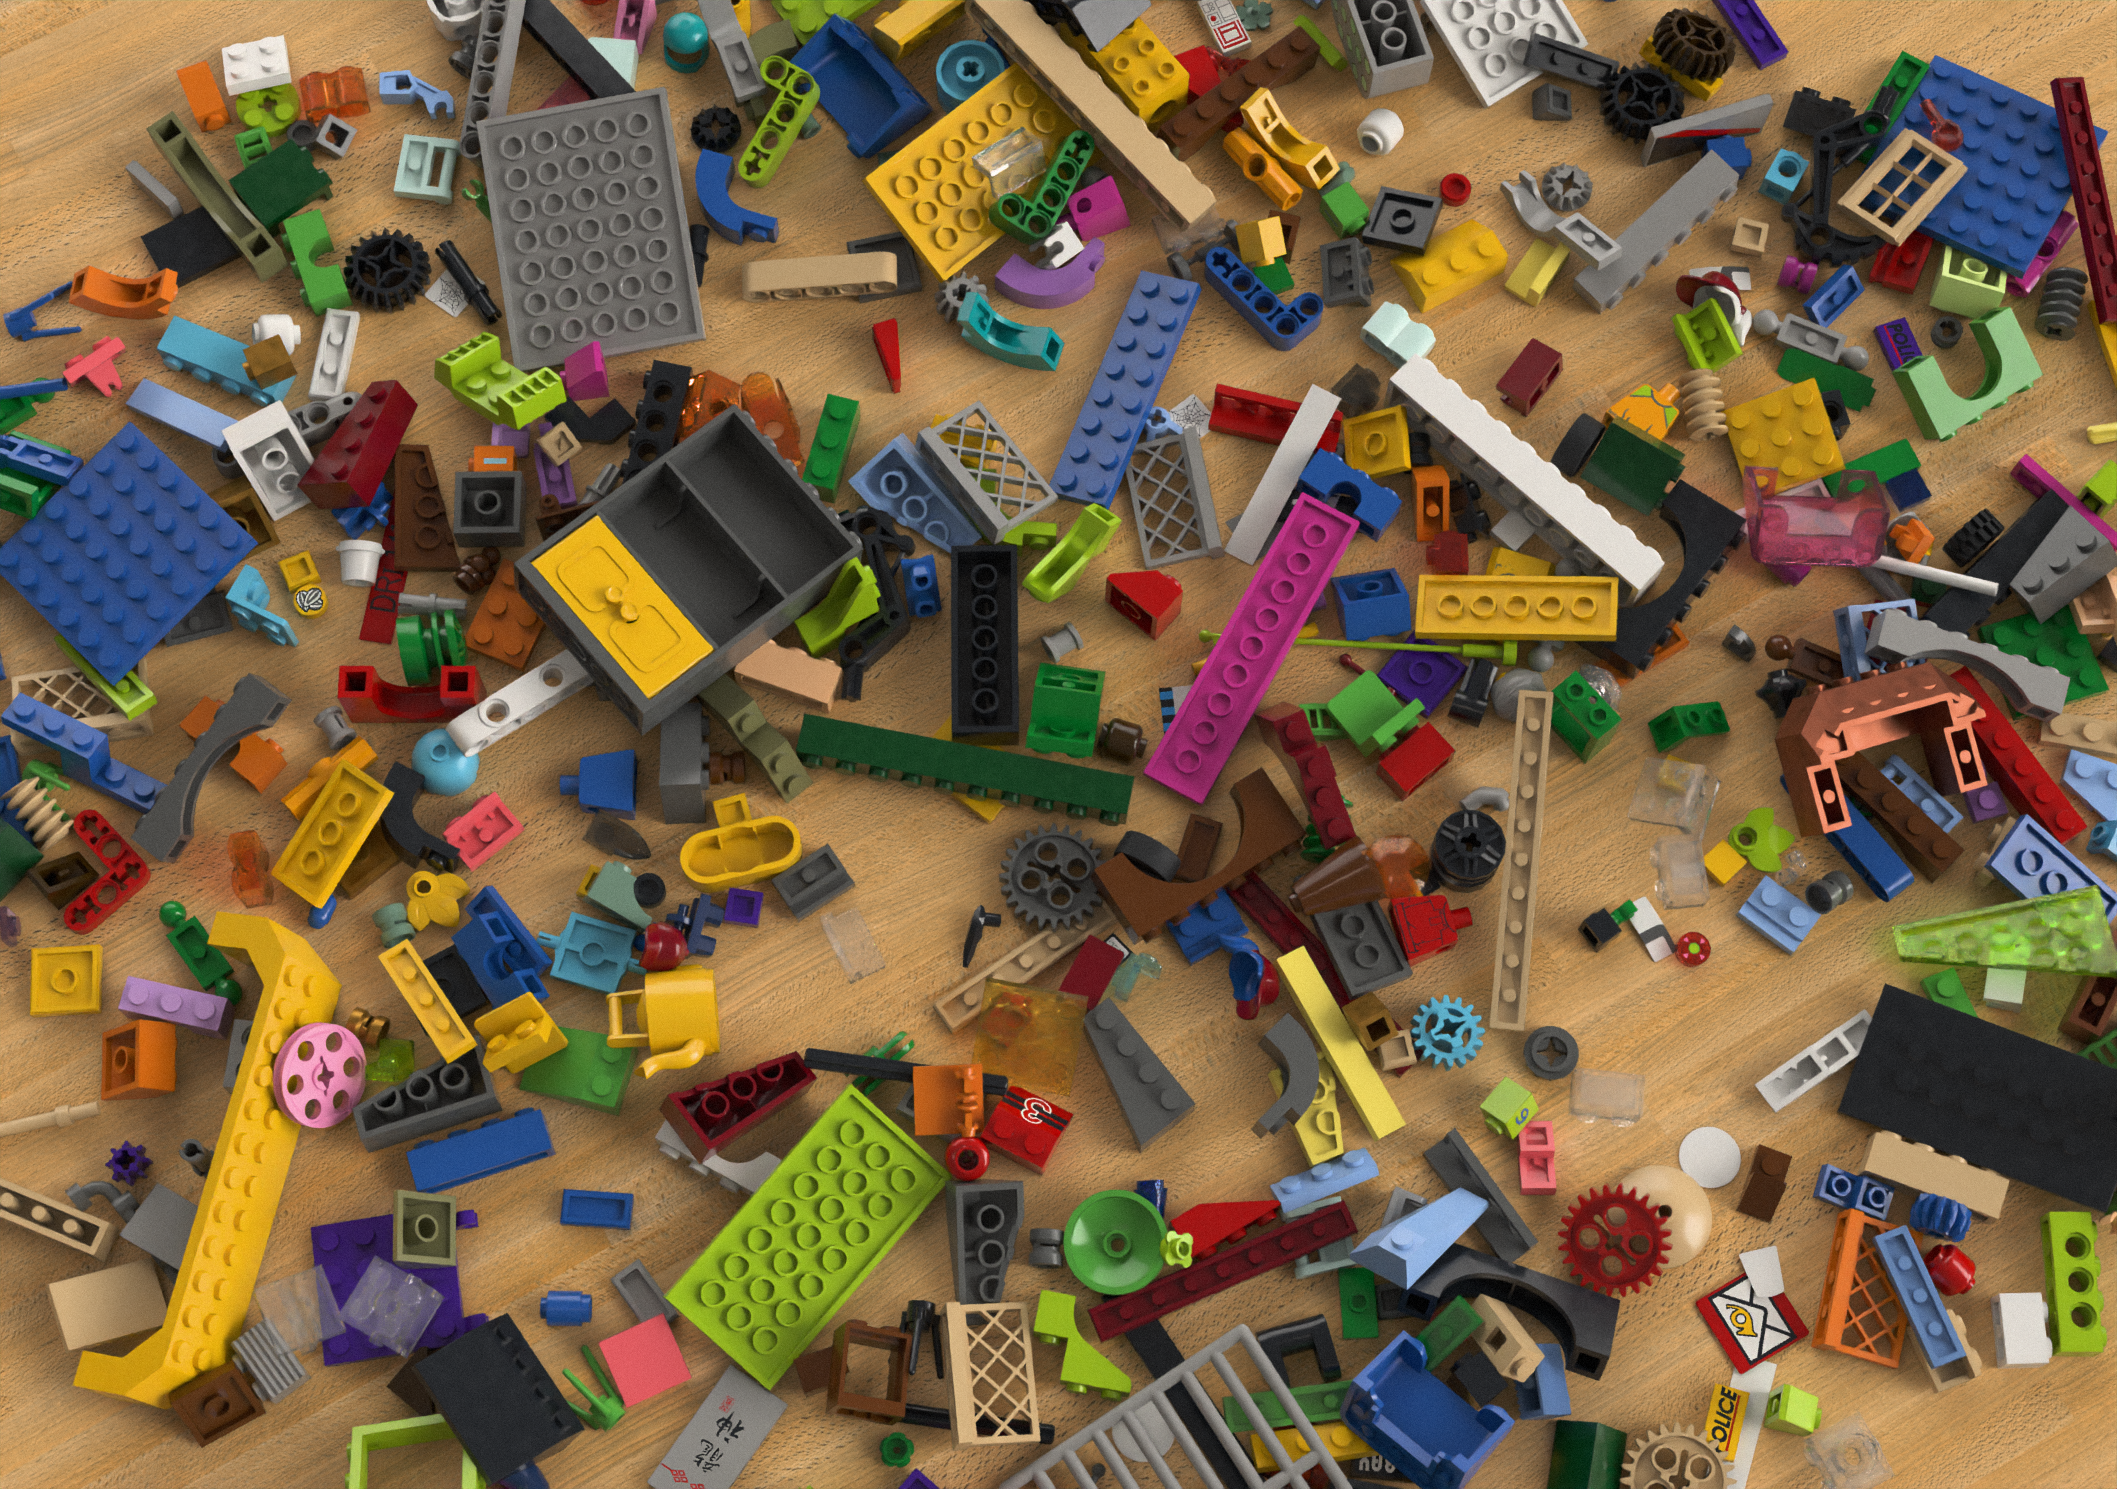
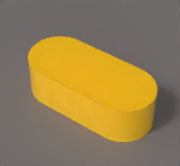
M767 816L694 834L684 843L681 849L680 863L687 882L694 889L703 893H716L729 890V888H737L775 878L801 861L803 848L799 831L790 820L781 816Z

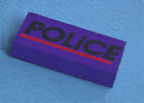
M1905 317L1875 327L1874 335L1891 371H1894L1916 356H1923Z

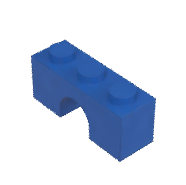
M1322 448L1318 450L1301 473L1296 486L1298 492H1304L1323 503H1326L1330 497L1336 494L1351 496L1358 506L1352 516L1353 519L1360 522L1358 531L1375 542L1379 541L1395 519L1402 504V500L1399 499L1392 489L1380 487L1371 481L1367 473L1360 469H1352L1344 463L1339 455L1330 451L1326 452Z
M498 911L477 915L451 937L457 947L459 956L466 961L474 974L477 985L483 989L490 1000L493 1010L527 992H531L540 1004L550 997L533 968L510 974L504 967L502 959L504 949L515 939Z

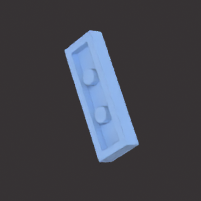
M1364 1147L1359 1150L1349 1151L1344 1156L1327 1163L1317 1164L1312 1169L1297 1175L1287 1176L1281 1181L1270 1185V1189L1274 1199L1279 1200L1281 1203L1280 1208L1283 1213H1287L1379 1175L1377 1164Z

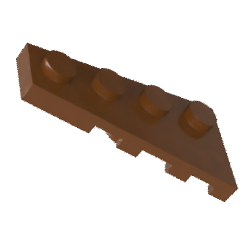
M399 444L395 452L394 571L456 572L460 561L447 519L444 501L440 493L429 445Z

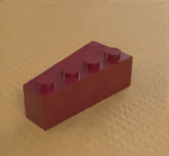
M795 1051L757 1064L754 1068L742 1072L736 1071L727 1074L724 1078L695 1085L692 1089L668 1094L659 1110L698 1163L702 1164L807 1094L817 1080V1077L811 1069L804 1067L803 1058Z

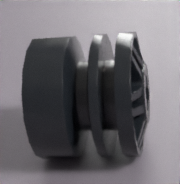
M1476 810L1455 812L1442 821L1429 850V865L1439 883L1454 892L1462 893L1481 890L1490 883L1505 855L1506 839L1502 828L1491 816ZM1466 842L1472 843V852L1465 850Z

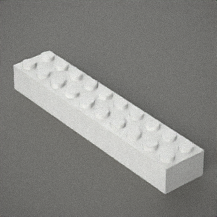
M1415 353L1389 379L1383 403L1386 408L1398 405L1407 409L1408 427L1414 432L1429 434L1431 446L1467 477L1475 480L1480 488L1506 510L1514 509L1537 529L1535 534L1564 559H1575L1580 564L1584 576L1618 577V605L1623 609L1633 608L1654 586L1665 564L1661 560L1660 554L1652 547H1645L1638 541L1630 528L1625 525H1619L1613 520L1609 511L1604 506L1594 504L1588 499L1584 490L1579 485L1569 483L1561 476L1559 469L1554 464L1544 462L1536 455V451L1529 443L1520 441L1512 435L1510 428L1504 422L1496 421L1487 414L1485 407L1479 401L1468 398L1454 380L1443 377L1430 360L1422 359Z

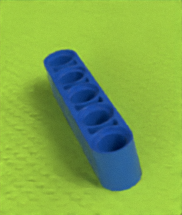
M1783 774L1780 776V782L1785 791L1789 794L1785 776ZM1844 794L1852 826L1823 835L1874 894L1887 903L1914 883V876L1907 865Z

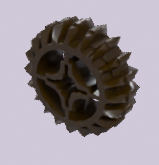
M1674 8L1672 12H1667L1657 23L1654 29L1655 32L1652 35V45L1656 48L1655 53L1662 56L1661 62L1668 63L1670 70H1677L1680 76L1684 74L1689 76L1691 80L1698 78L1701 82L1706 80L1714 81L1716 78H1721L1727 72L1734 61L1736 45L1732 42L1733 37L1726 33L1727 29L1720 27L1717 24V20L1713 21L1708 18L1707 14L1705 16L1701 15L1697 10L1690 12L1687 8L1682 10Z

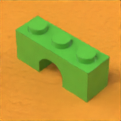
M320 209L283 220L286 233L281 234L287 253L291 251L294 253L296 260L290 261L296 280L301 278L305 287L299 289L305 307L312 306L317 317L326 314L327 308L342 309L353 305L339 265L335 264L329 267L315 266L318 257L327 252L334 251Z

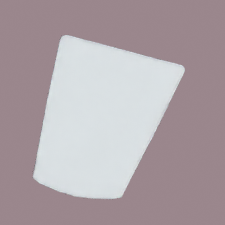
M1776 1246L1739 1254L1757 1297H1772L1785 1291Z

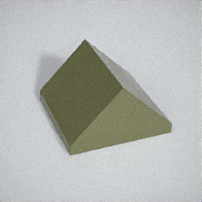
M404 1190L394 1191L393 1262L401 1269L456 1266V1196Z

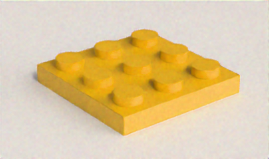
M1815 378L1721 411L1727 417L1724 422L1729 429L1728 435L1751 502L1846 469Z

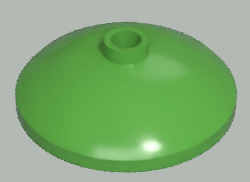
M1126 1190L1102 1191L1084 1200L1070 1216L1064 1232L1063 1245L1065 1257L1071 1271L1088 1288L1106 1295L1130 1294L1147 1286L1161 1271L1165 1262L1160 1255V1243L1167 1233V1228L1159 1211L1146 1198ZM1116 1240L1124 1242V1248L1119 1252L1112 1250V1244Z

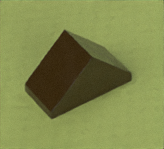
M79 851L30 868L25 873L58 910L62 909L99 877L96 870Z
M427 1346L419 1347L386 1386L421 1416L436 1414V1405L411 1369L415 1364L433 1354V1351Z

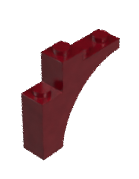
M1282 702L1255 713L1254 716L1264 743L1275 753L1295 785L1311 818L1322 848L1327 850L1355 837L1356 833L1335 779L1337 774L1325 744L1315 740L1304 709L1287 702Z

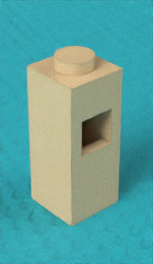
M1480 1294L1471 1307L1483 1318L1484 1322L1471 1335L1501 1375L1524 1383L1535 1371V1368L1545 1355L1504 1302Z

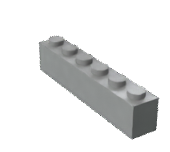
M1711 149L1614 240L1623 247L1621 258L1599 271L1589 264L1574 278L1573 290L1599 314L1606 308L1609 310L1614 309L1623 299V292L1630 286L1633 289L1636 288L1645 279V272L1652 265L1658 267L1669 255L1668 250L1674 244L1679 246L1683 244L1692 234L1690 229L1698 222L1701 224L1705 223L1715 212L1714 207L1721 200L1725 203L1733 197L1738 190L1736 186L1739 174Z

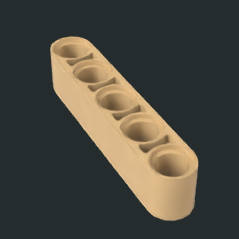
M890 252L754 261L742 266V298L753 303L893 292L897 289V256Z

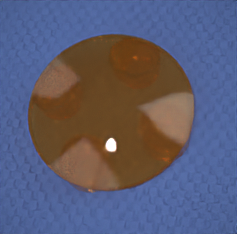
M1396 834L1387 835L1373 842L1365 853L1369 859L1373 858L1386 889L1384 893L1387 896L1385 898L1394 899L1414 896L1424 887L1428 880L1430 872L1429 858L1423 847L1412 838Z

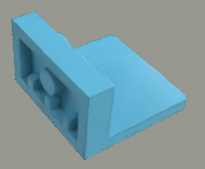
M245 564L225 597L232 608L231 612L239 619L238 624L251 632H256L258 629L267 633L266 637L277 645L284 646L287 643L296 647L299 641L289 623L285 619L264 610L270 600V591L257 569Z

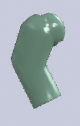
M1345 161L1338 163L1340 170L1335 174L1336 177L1326 183L1320 190H1317L1321 197L1347 181L1351 183L1355 177L1354 168L1350 167Z

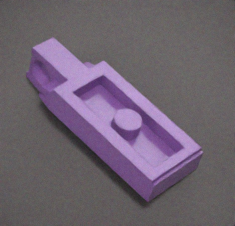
M551 422L538 424L540 436H543L553 428ZM534 443L535 448L533 451L542 496L546 494L555 495L562 510L578 506L569 458L558 467H554L540 446Z

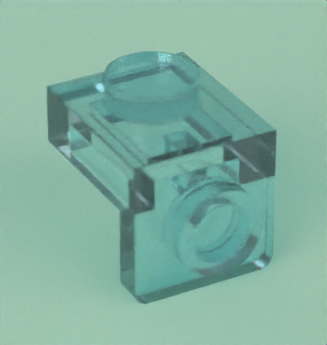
M1131 953L1125 968L1119 966L1111 985L1116 987L1114 997L1127 1002L1139 973L1141 972L1159 979L1163 966L1157 964L1158 960L1149 954L1139 953L1138 956Z

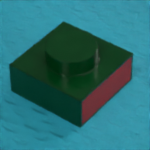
M1912 577L1909 596L1912 599L1915 598L1916 605L1929 608L1946 591L1947 585Z

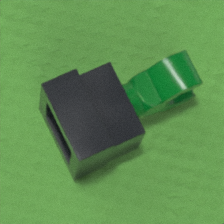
M1630 899L1611 914L1603 908L1598 913L1594 912L1584 919L1578 930L1597 953L1619 936L1622 930L1618 925L1632 918L1638 909Z

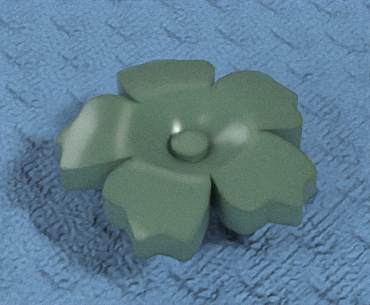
M1245 0L1243 6H1236V12L1246 31H1255L1256 27L1265 30L1270 26L1269 15L1273 12L1271 4L1262 1L1258 5V0Z

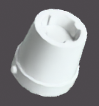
M366 540L341 541L339 546H336V551L340 554L341 582L355 587L374 586L379 559L385 553L382 545Z

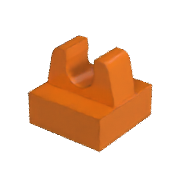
M1911 518L1907 526L1896 524L1889 534L1891 538L1897 539L1894 545L1906 561L1919 564L1935 540L1923 522Z

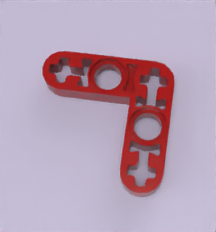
M92 809L84 810L75 817L73 823L74 830L110 871L73 901L64 912L63 916L66 926L79 935L88 934L96 929L146 886L151 877L150 869L143 859L99 812ZM86 821L95 822V826L103 834L99 839L90 830H86ZM116 841L121 844V850L117 856L111 858L104 856L103 850L107 843ZM130 867L138 869L140 876L137 879L129 877L127 870ZM117 877L127 887L124 891L114 881ZM107 887L114 888L116 890L115 899L108 904L100 903L98 896L101 890ZM92 900L93 904L101 911L96 913L88 902ZM79 911L82 914H86L85 918L87 921L83 925L80 922H76L75 915Z

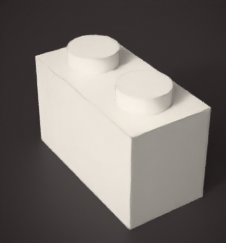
M2041 1292L1999 1293L1992 1297L1990 1302L1998 1369L2040 1368L2048 1364L2049 1358L2052 1357V1342L2050 1337H2046L2045 1323L2048 1322V1307L2046 1302H2042Z

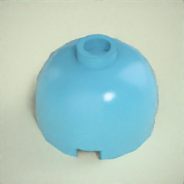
M440 728L426 733L416 742L412 752V770L425 776L424 789L428 793L445 795L446 797L455 796L466 791L475 782L480 758L478 753L465 757L445 730L446 728Z

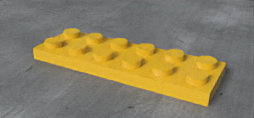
M1419 575L1415 636L1416 639L1616 642L1619 579L1618 577Z

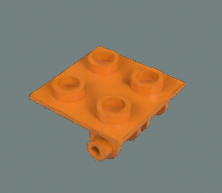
M982 1063L913 1067L915 1136L961 1134L962 1137H973L975 1133H982L984 1131Z

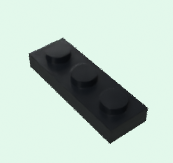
M1537 33L1530 36L1523 62L1524 66L1603 92L1604 83L1611 81V74L1618 71L1620 64L1618 61Z

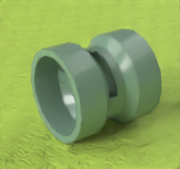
M403 903L387 905L372 915L375 926L381 929L382 935L380 938L383 946L387 949H391L405 939H408L410 942L416 937L413 925L409 924L406 920L408 913Z

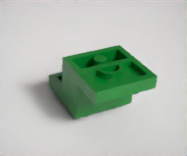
M1040 662L1034 685L1031 717L1025 748H1032L1035 752L1041 754H1049L1052 751L1066 753L1067 756L1077 759L1086 756L1092 757L1106 671Z

